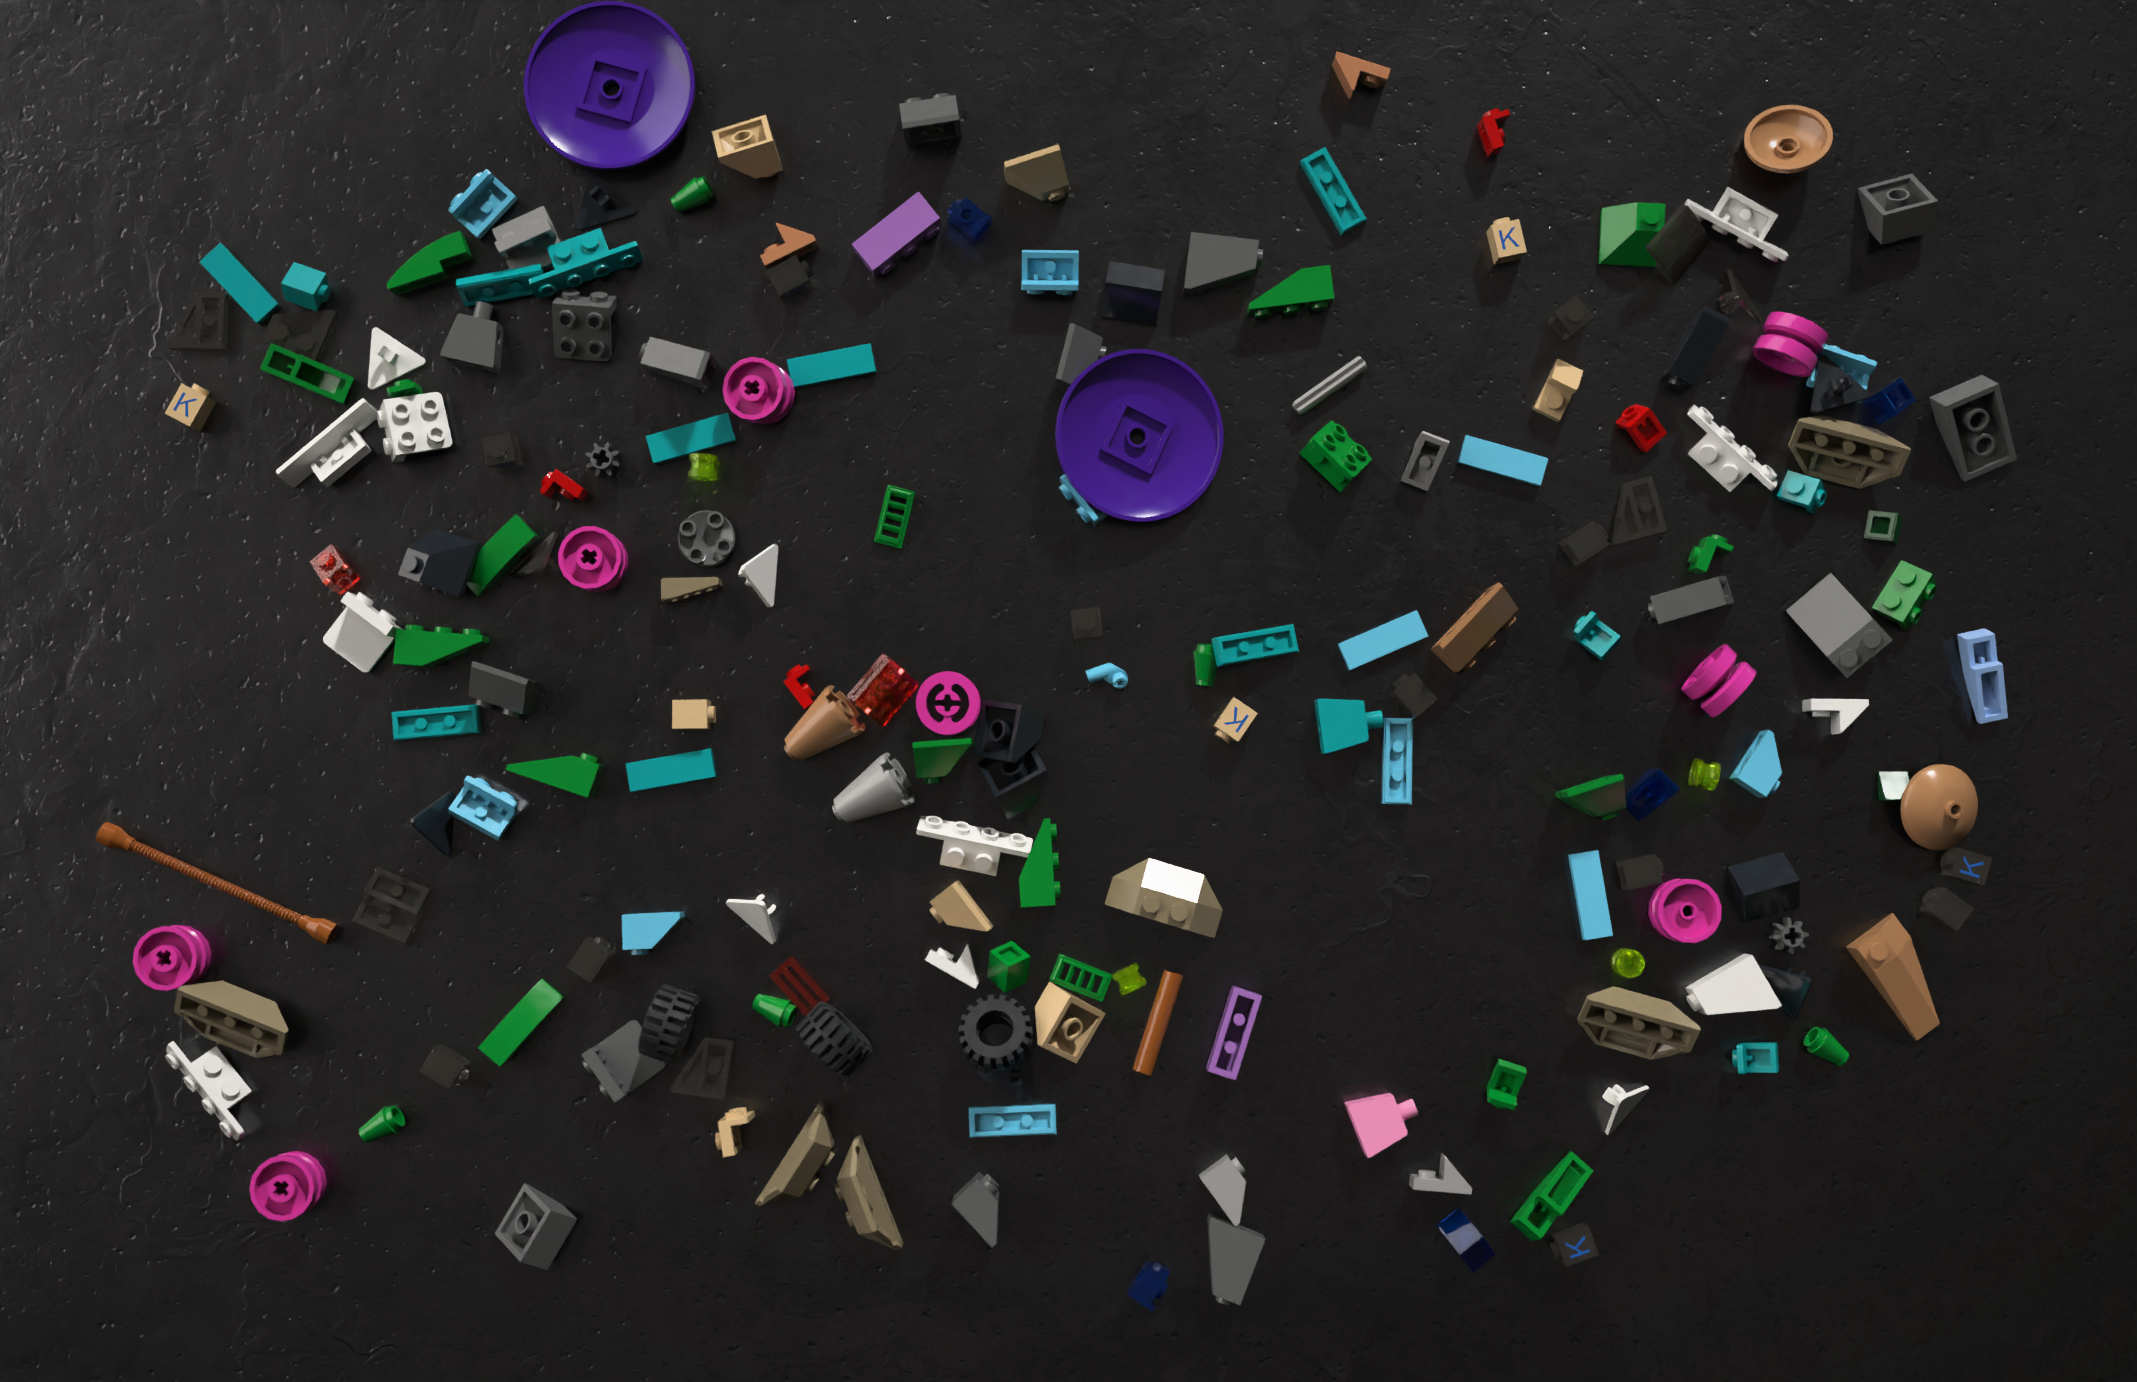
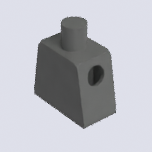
M477 301L473 316L458 314L440 356L449 362L500 373L503 327L499 323L490 320L493 305Z

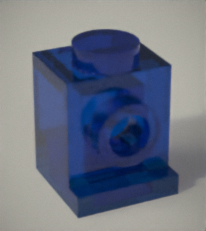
M966 196L962 201L956 199L947 210V213L950 214L947 217L948 224L973 245L992 225L991 216L983 212ZM965 212H970L972 214V218L970 220H964L962 218V215Z
M1146 1261L1127 1289L1128 1296L1153 1312L1155 1309V1302L1153 1300L1154 1298L1159 1300L1166 1291L1168 1284L1165 1282L1170 1271L1158 1262L1152 1265Z

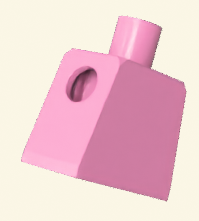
M1391 1093L1344 1103L1362 1150L1367 1158L1374 1156L1405 1137L1408 1131L1404 1121L1419 1115L1412 1099L1397 1104Z

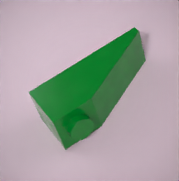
M582 753L581 757L566 756L508 764L506 770L587 798H594L604 765L597 763V757Z

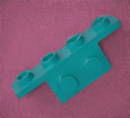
M601 228L546 247L555 270L530 278L528 281L535 298L547 297L557 291L576 287L582 282L596 277H604L610 272L621 268L631 267L641 262L643 258L636 241L609 250Z

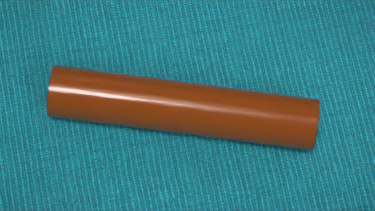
M1164 970L1132 1068L1133 1070L1146 1075H1152L1183 975Z

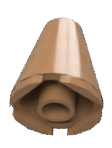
M830 685L821 692L785 737L786 745L784 749L792 759L798 758L803 761L865 731L864 722L859 725L856 720L860 716L857 709L841 691L835 694L832 691L834 686Z

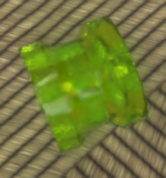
M702 453L689 454L691 469L688 471V478L706 481L716 480L717 474L714 471V465L718 463V456Z
M1695 758L1689 772V785L1693 787L1701 785L1707 790H1715L1720 777V764L1716 762L1707 764L1702 759Z
M1622 948L1613 954L1611 966L1616 974L1626 978H1634L1643 972L1645 961L1640 952Z
M1137 962L1111 975L1113 980L1117 981L1120 986L1119 992L1121 996L1147 984L1145 978L1141 977L1138 972L1139 966Z

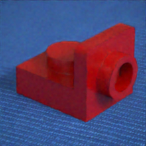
M1499 109L1490 110L1483 114L1482 119L1477 125L1487 157L1499 154L1504 147L1505 135L1502 128L1497 127V125L1507 121L1510 116L1509 109L1501 112Z
M1635 404L1628 407L1616 421L1617 426L1626 429L1639 449L1644 452H1648L1667 434L1652 410Z
M555 469L553 473L549 472L541 482L542 488L539 491L544 496L551 498L557 488L561 486L558 491L571 501L575 497L584 501L589 494L586 489L558 469Z
M798 664L786 673L788 678L783 682L807 711L814 702L811 698L815 696V693L806 682L800 684L799 681L812 670L807 664L803 667Z

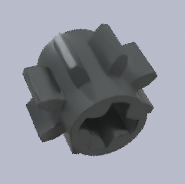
M608 442L604 448L594 443L595 450L592 453L588 452L585 454L591 461L586 467L589 470L597 468L595 475L598 478H601L603 473L613 477L612 471L616 467H622L616 459L621 453L619 451L611 453L612 445ZM605 456L609 458L608 463L600 464L598 462L599 458H605Z
M1784 917L1782 925L1773 923L1775 931L1769 938L1775 939L1777 942L1775 949L1782 950L1786 946L1787 953L1794 954V947L1805 948L1802 942L1809 933L1803 932L1800 928L1803 922L1796 921L1792 925L1791 919ZM1792 932L1793 937L1788 938V940L1785 939V934Z

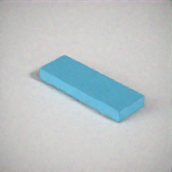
M1466 435L1457 464L1539 487L1543 480L1548 458Z
M1416 610L1337 645L1348 670H1351L1426 638L1428 634Z
M1383 718L1382 804H1412L1413 718Z
M1598 850L1569 854L1568 859L1582 939L1589 940L1613 936Z
M1055 1104L969 1107L970 1137L1057 1134Z

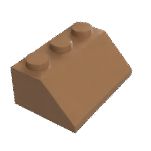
M1498 582L1489 587L1430 650L1454 673L1459 672L1461 669L1466 672L1477 661L1474 655L1481 648L1486 651L1497 640L1493 635L1500 628L1505 631L1516 620L1513 614L1518 610V607L1505 588Z

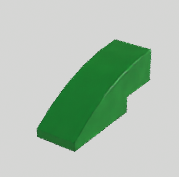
M459 230L424 247L396 271L387 282L388 290L395 295H400L449 279L446 267L473 259L467 237Z
M273 343L270 344L260 367V371L342 404L354 379L352 376Z
M513 516L480 549L467 583L468 587L478 597L521 560L520 556L540 539L520 516Z
M541 979L498 1024L478 1049L499 1067L506 1065L523 1043L529 1040L564 999V996L544 979Z
M1572 1151L1569 1152L1533 1191L1510 1222L1531 1241L1542 1239L1556 1217L1563 1215L1593 1170Z

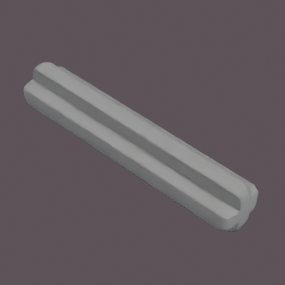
M1360 356L1356 357L1299 397L1292 404L1299 415H1303L1367 369L1365 361Z

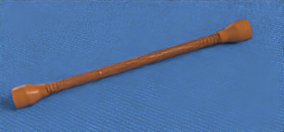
M105 822L97 833V843L109 848L124 849L128 852L133 851L174 871L214 887L221 892L234 896L241 901L244 900L248 904L262 910L264 909L268 913L282 919L284 918L288 922L291 921V923L298 925L300 929L305 930L314 940L325 945H329L337 933L338 924L325 918H312L307 915H301L264 897L261 898L257 894L243 888L241 889L237 885L223 879L221 880L217 876L203 870L201 871L197 867L183 861L181 862V860L163 852L161 853V851L143 843L141 844V842L129 836L121 827L113 823Z

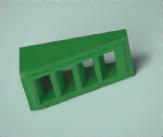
M891 485L887 486L875 534V543L902 549L916 498L914 491ZM895 496L906 499L907 503L902 504L892 501V497ZM889 508L902 510L904 515L890 513ZM886 519L902 522L901 527L886 524ZM883 530L899 533L898 539L882 535Z
M1059 953L1049 981L1102 1002L1113 975ZM1065 963L1071 966L1065 980L1060 978ZM1077 967L1081 969L1076 984H1073L1070 981ZM1088 971L1092 975L1085 989L1081 985ZM1097 976L1103 977L1097 993L1093 992L1092 988Z

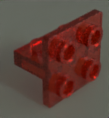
M883 653L846 697L880 726L884 727L913 694L919 683Z

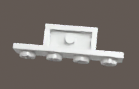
M1729 187L1725 190L1713 212L1687 199L1685 208L1689 210L1687 214L1700 222L1706 219L1714 223L1712 228L1724 235L1731 232L1738 236L1737 241L1751 249L1754 245L1764 250L1762 255L1774 262H1777L1778 259L1786 262L1789 257L1788 253L1764 240L1778 217V214Z
M361 399L276 470L277 475L294 488L314 472L319 480L326 487H329L372 451L359 433L377 419V410L365 399Z
M1693 405L1689 409L1688 416L1703 428L1707 434L1688 454L1720 484L1731 492L1751 472L1769 490L1772 491L1776 488L1778 483L1776 479L1777 474L1768 465L1764 464L1762 466L1754 459L1756 455L1750 448L1745 445L1741 447L1733 440L1735 436L1725 426L1720 428L1712 421L1714 417L1704 407L1698 408L1696 405Z
M921 816L916 831L917 835L944 840L940 865L993 876L997 874L1001 852L1028 858L1033 842L1032 838L1019 833H1004L994 828H980L965 822L942 820L937 816Z
M174 1041L168 1044L166 1049L167 1055H165L168 1063L174 1069L179 1068L186 1076L183 1080L192 1092L197 1090L201 1095L203 1107L209 1114L215 1113L221 1121L219 1126L227 1137L233 1136L236 1141L242 1138L245 1131L228 1109L251 1094L252 1091L216 1046L191 1063Z

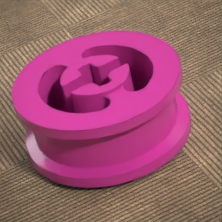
M945 671L936 673L924 681L917 693L916 709L920 720L927 728L938 734L951 736L961 734L972 727L979 716L981 700L977 688L968 678L956 672ZM940 685L944 686V690L936 696V701H946L947 696H950L951 700L955 702H962V699L954 692V687L959 685L964 688L969 698V708L963 719L958 722L953 721V717L961 711V706H951L948 712L944 706H935L936 710L944 717L942 722H937L931 716L928 701L935 688Z

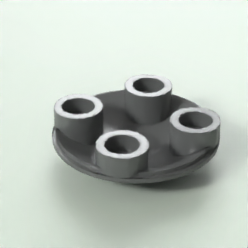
M699 511L690 515L680 524L678 545L683 556L688 561L698 566L711 567L722 563L730 556L735 545V532L729 520L720 512Z

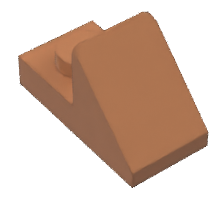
M1336 52L1332 64L1350 100L1357 80L1363 81L1362 83L1370 88H1384L1391 68L1340 52Z
M776 223L785 243L782 245L776 243L767 247L764 250L765 253L760 255L767 271L770 272L818 248V244L814 235Z

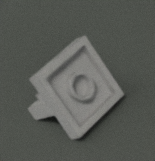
M544 206L492 229L497 240L494 242L496 248L506 260L510 269L541 264L543 271L553 267L546 247L561 241Z

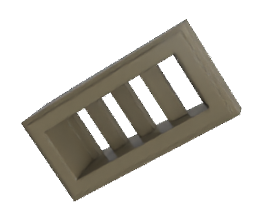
M718 577L662 578L661 601L672 603L723 587L722 580Z

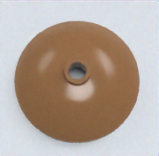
M1799 105L1777 106L1760 113L1749 123L1744 135V148L1748 157L1759 167L1777 173H1795L1814 167L1828 155L1833 142V131L1828 120L1819 112Z
M1935 764L1923 768L1912 777L1902 796L1901 819L1909 837L1916 844L1927 849L1946 850L1958 845L1970 833L1977 817L1978 798L1975 787L1970 778L1962 770L1954 766Z

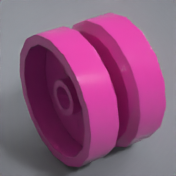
M1771 312L1763 325V332L1766 335H1761L1757 338L1752 353L1759 361L1777 371L1799 377H1808L1813 373L1818 362L1815 354L1823 351L1828 340V334L1823 328L1803 317L1785 312Z
M749 357L738 361L729 369L724 378L723 395L725 403L734 414L755 424L768 425L778 422L788 414L793 406L795 389L792 379L784 369L764 358Z
M585 526L570 532L562 541L558 552V562L563 576L573 585L592 593L606 592L615 588L624 579L628 569V554L623 543L607 530L596 526ZM593 556H596V557H594V558H595L597 561L592 565V564H591V558H592Z
M1727 644L1717 648L1700 663L1681 688L1692 700L1703 697L1700 708L1713 718L1727 709L1745 691L1756 676V671L1748 663L1740 662L1734 665L1737 653Z
M1672 879L1663 882L1654 890L1649 900L1648 915L1652 926L1660 935L1672 941L1696 943L1707 939L1716 931L1721 920L1722 906L1718 895L1709 885L1699 880ZM1683 908L1687 909L1686 915L1683 914Z
M183 925L162 926L150 930L140 938L133 955L135 972L141 981L155 990L164 991L197 983L206 974L211 961V950L206 938L198 930Z
M300 1151L286 1152L270 1158L257 1168L252 1176L249 1188L251 1201L258 1212L268 1219L277 1221L291 1220L318 1205L324 1196L327 1182L323 1167L313 1156Z

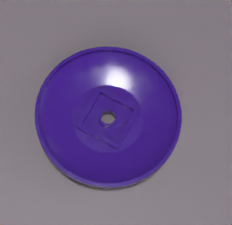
M599 1L588 3L566 12L552 22L541 34L531 50L524 75V96L529 116L535 128L557 153L576 164L588 168L620 170L631 168L653 159L676 140L685 127L692 111L695 98V74L690 55L683 41L665 20L635 4L621 1ZM611 83H616L620 86L619 92L614 96L605 94L606 86Z
M1130 349L1100 358L1075 378L1067 389L1058 410L1055 443L1059 462L1066 478L1074 490L1088 504L1100 512L1117 519L1147 522L1179 513L1203 494L1216 474L1223 450V424L1219 407L1212 392L1192 368L1177 358L1162 352L1147 349ZM1133 429H1138L1143 434V441L1140 445H1136L1130 440V432Z

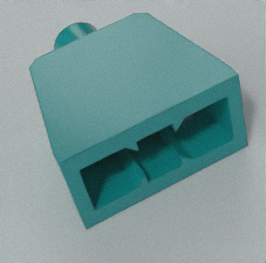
M1316 699L1314 701L1321 754H1327L1369 741L1368 729L1383 728L1382 712H1365V705L1362 700Z

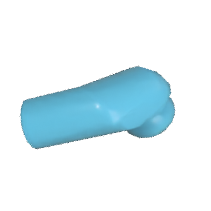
M1106 663L1086 670L1090 684L1105 680L1115 688L1123 689L1128 683L1126 672L1112 663Z

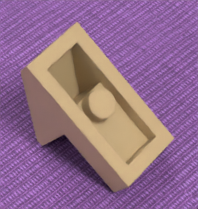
M1557 359L1532 410L1556 422L1560 421L1572 395L1578 390L1583 371Z

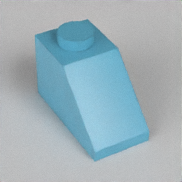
M1770 730L1759 732L1729 778L1757 797L1771 796L1780 784L1778 778L1782 774L1773 732Z
M684 911L622 915L623 950H631V955L649 954V949L656 948L684 918Z

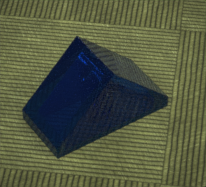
M1901 377L1863 400L1878 424L1896 416L1916 401Z
M1659 768L1648 769L1625 793L1626 808L1640 821L1677 793L1680 788Z
M1459 1208L1436 1225L1472 1272H1475L1496 1255L1484 1237Z

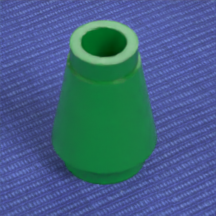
M701 176L698 179L694 177L670 200L676 211L681 213L710 202V198L715 196L706 178Z
M1197 644V650H1194L1196 684L1213 686L1218 669L1213 645Z
M760 993L756 996L752 1005L753 1010L779 1028L782 1026L789 1028L797 1013V1006L792 1005V1001Z
M1814 1027L1804 1038V1045L1807 1047L1808 1052L1835 1063L1837 1066L1843 1065L1849 1057V1052L1825 1028Z
M385 1106L364 1126L359 1128L360 1137L364 1142L369 1143L398 1133L401 1127L405 1125V1118L398 1107Z

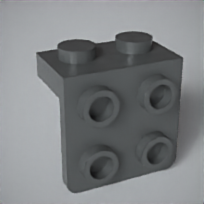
M564 290L560 292L552 303L555 356L558 358L593 361L610 360L612 356L611 316L617 307L616 296H608L605 292H593L591 294H579L577 290Z
M636 1020L628 1022L598 1045L591 1047L581 1054L585 1059L582 1063L591 1076L596 1075L601 1082L599 1085L601 1092L608 1100L612 1098L614 1103L666 1066L665 1062L639 1054L638 1041L642 1026Z

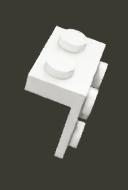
M439 392L383 400L380 410L377 411V420L379 427H384L387 438H383L384 451L386 455H391L392 463L404 461L408 454L451 447L452 437L443 398Z
M347 592L341 599V602L347 607L324 635L323 642L359 670L368 673L395 640L396 629H403L394 623L397 619L383 609L379 612L371 605L374 602L361 592L357 595Z

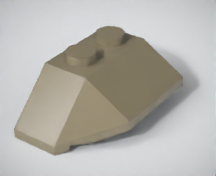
M1824 415L1798 419L1788 443L1790 450L1805 475L1858 489L1882 482L1890 477L1900 476L1911 452V448L1878 429Z
M1147 858L1113 876L1105 901V905L1215 938L1223 911L1204 874L1151 858Z
M225 981L180 986L177 989L174 1012L179 1016H183L187 1023L203 1037L255 1058L274 1054L282 1055L284 1052L288 1028L276 1002Z
M1615 986L1587 995L1578 1016L1579 1024L1583 1026L1596 1045L1650 1060L1669 1057L1678 1053H1690L1701 1031L1700 1026L1671 1002Z
M820 1101L756 1200L755 1204L759 1207L800 1198L804 1191L810 1194L819 1180L814 1175L820 1166L826 1169L835 1155L830 1151L834 1146V1139L827 1107L824 1102Z
M861 1135L857 1136L851 1144L837 1177L838 1184L835 1185L837 1196L840 1201L845 1200L849 1211L845 1212L851 1229L856 1227L859 1235L894 1250H899L903 1246L902 1238Z

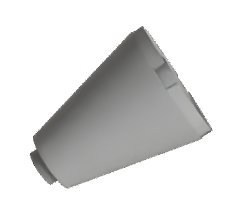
M889 753L881 755L834 798L835 805L832 806V809L838 820L851 823L900 809L915 802V794L909 795L907 789L912 786L911 782L895 758L890 761L888 759Z

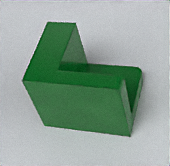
M1013 941L991 950L987 972L988 979L1004 993L1025 984L1028 980L1030 955Z

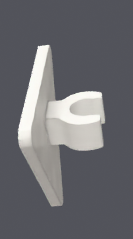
M375 327L372 329L368 387L371 390L379 388L426 364V360L379 328Z
M777 545L769 546L742 565L738 573L739 577L746 578L744 584L753 587L767 607H773L778 559Z
M763 894L759 895L755 900L728 899L726 901V905L770 944L775 943L776 938L769 917L774 912L776 906L773 904L767 909L766 904L762 901L765 897Z
M1617 1084L1612 1089L1610 1087L1607 1088L1602 1097L1608 1103L1615 1105L1605 1130L1608 1136L1650 1090L1647 1085L1628 1093Z

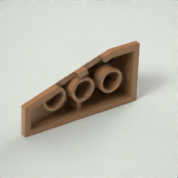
M1893 913L1846 946L1914 1040H1919L1940 1024L1912 939Z

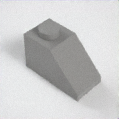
M1226 1154L1200 1173L1199 1176L1234 1226L1240 1223L1246 1185L1242 1174L1246 1170L1236 1157L1231 1160Z

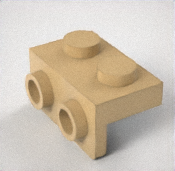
M746 1107L730 1109L718 1121L719 1132L715 1134L717 1149L722 1150L723 1157L734 1156L743 1148L739 1124L749 1123L755 1117L754 1111L747 1112Z

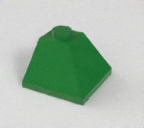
M1635 202L1602 208L1598 265L1655 268L1664 235L1665 204Z
M965 738L913 742L917 778H923L924 784L941 783V777H947L971 750L973 740Z
M1622 774L1608 775L1555 793L1557 799L1592 817L1602 816L1603 820L1619 816L1618 810L1626 808L1625 785Z

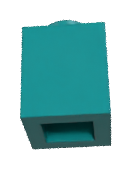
M296 262L292 264L281 282L286 301L314 311H318L322 302L325 303L331 293L326 273Z

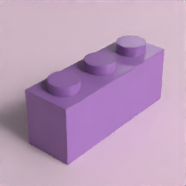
M918 191L852 243V247L875 277L880 273L884 275L895 266L894 262L901 256L908 257L917 249L916 244L924 238L926 240L931 239L939 232L940 229L938 227L941 226L940 217Z
M1231 986L1206 1065L1208 1072L1236 1080L1262 998L1260 994Z

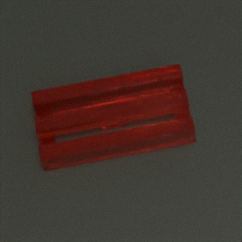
M790 956L770 975L774 982L805 1016L820 1001L826 1003L830 999L793 956ZM790 965L816 992L821 1000L817 1002L787 969ZM781 973L786 976L813 1006L810 1010L779 976Z

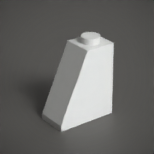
M1742 954L1685 987L1689 994L1686 996V999L1695 1012L1699 1011V1013L1706 1015L1777 1009L1782 1006L1753 955Z

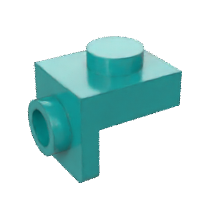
M1788 470L1777 497L1779 500L1805 507L1809 513L1815 514L1818 507L1823 506L1827 492L1820 479Z
M1593 611L1587 616L1581 617L1575 624L1573 631L1576 641L1602 661L1622 641L1621 636L1599 621L1597 614Z
M1742 1042L1737 1045V1050H1733V1066L1738 1067V1074L1779 1072L1777 1042Z

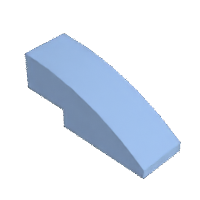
M1985 628L1957 634L1963 674L1977 722L1982 724L2008 718L2003 664L1997 661L1995 634Z

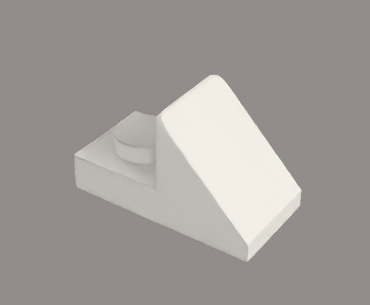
M1869 699L1802 700V712H1812V717H1830L1831 712L1832 735L1842 733L1869 706Z
M969 943L957 963L952 960L954 955L939 947L937 951L934 949L930 950L925 959L927 962L976 989L979 980Z

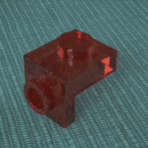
M330 544L310 561L321 581L337 595H341L360 579L359 574L348 565L338 548L333 544Z

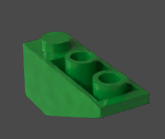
M1330 265L1300 269L1249 303L1247 315H1255V318H1266L1271 316L1272 312L1283 311L1284 315L1299 313L1302 308L1311 307V311L1327 309L1328 305H1331L1335 299Z
M406 625V630L396 629L393 664L430 668L488 644L489 637L481 635V630L463 629V634L452 633V628L435 627L434 632L423 631L424 626Z
M1050 818L1043 820L1019 877L1021 907L1056 905L1055 899H1061L1060 881L1054 882L1053 871L1059 870L1058 853H1052V841H1057L1056 824H1050Z

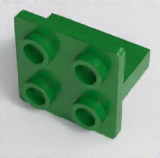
M1330 421L1315 434L1300 452L1339 492L1372 460L1367 450L1362 445L1356 444L1347 435L1346 430L1333 421Z

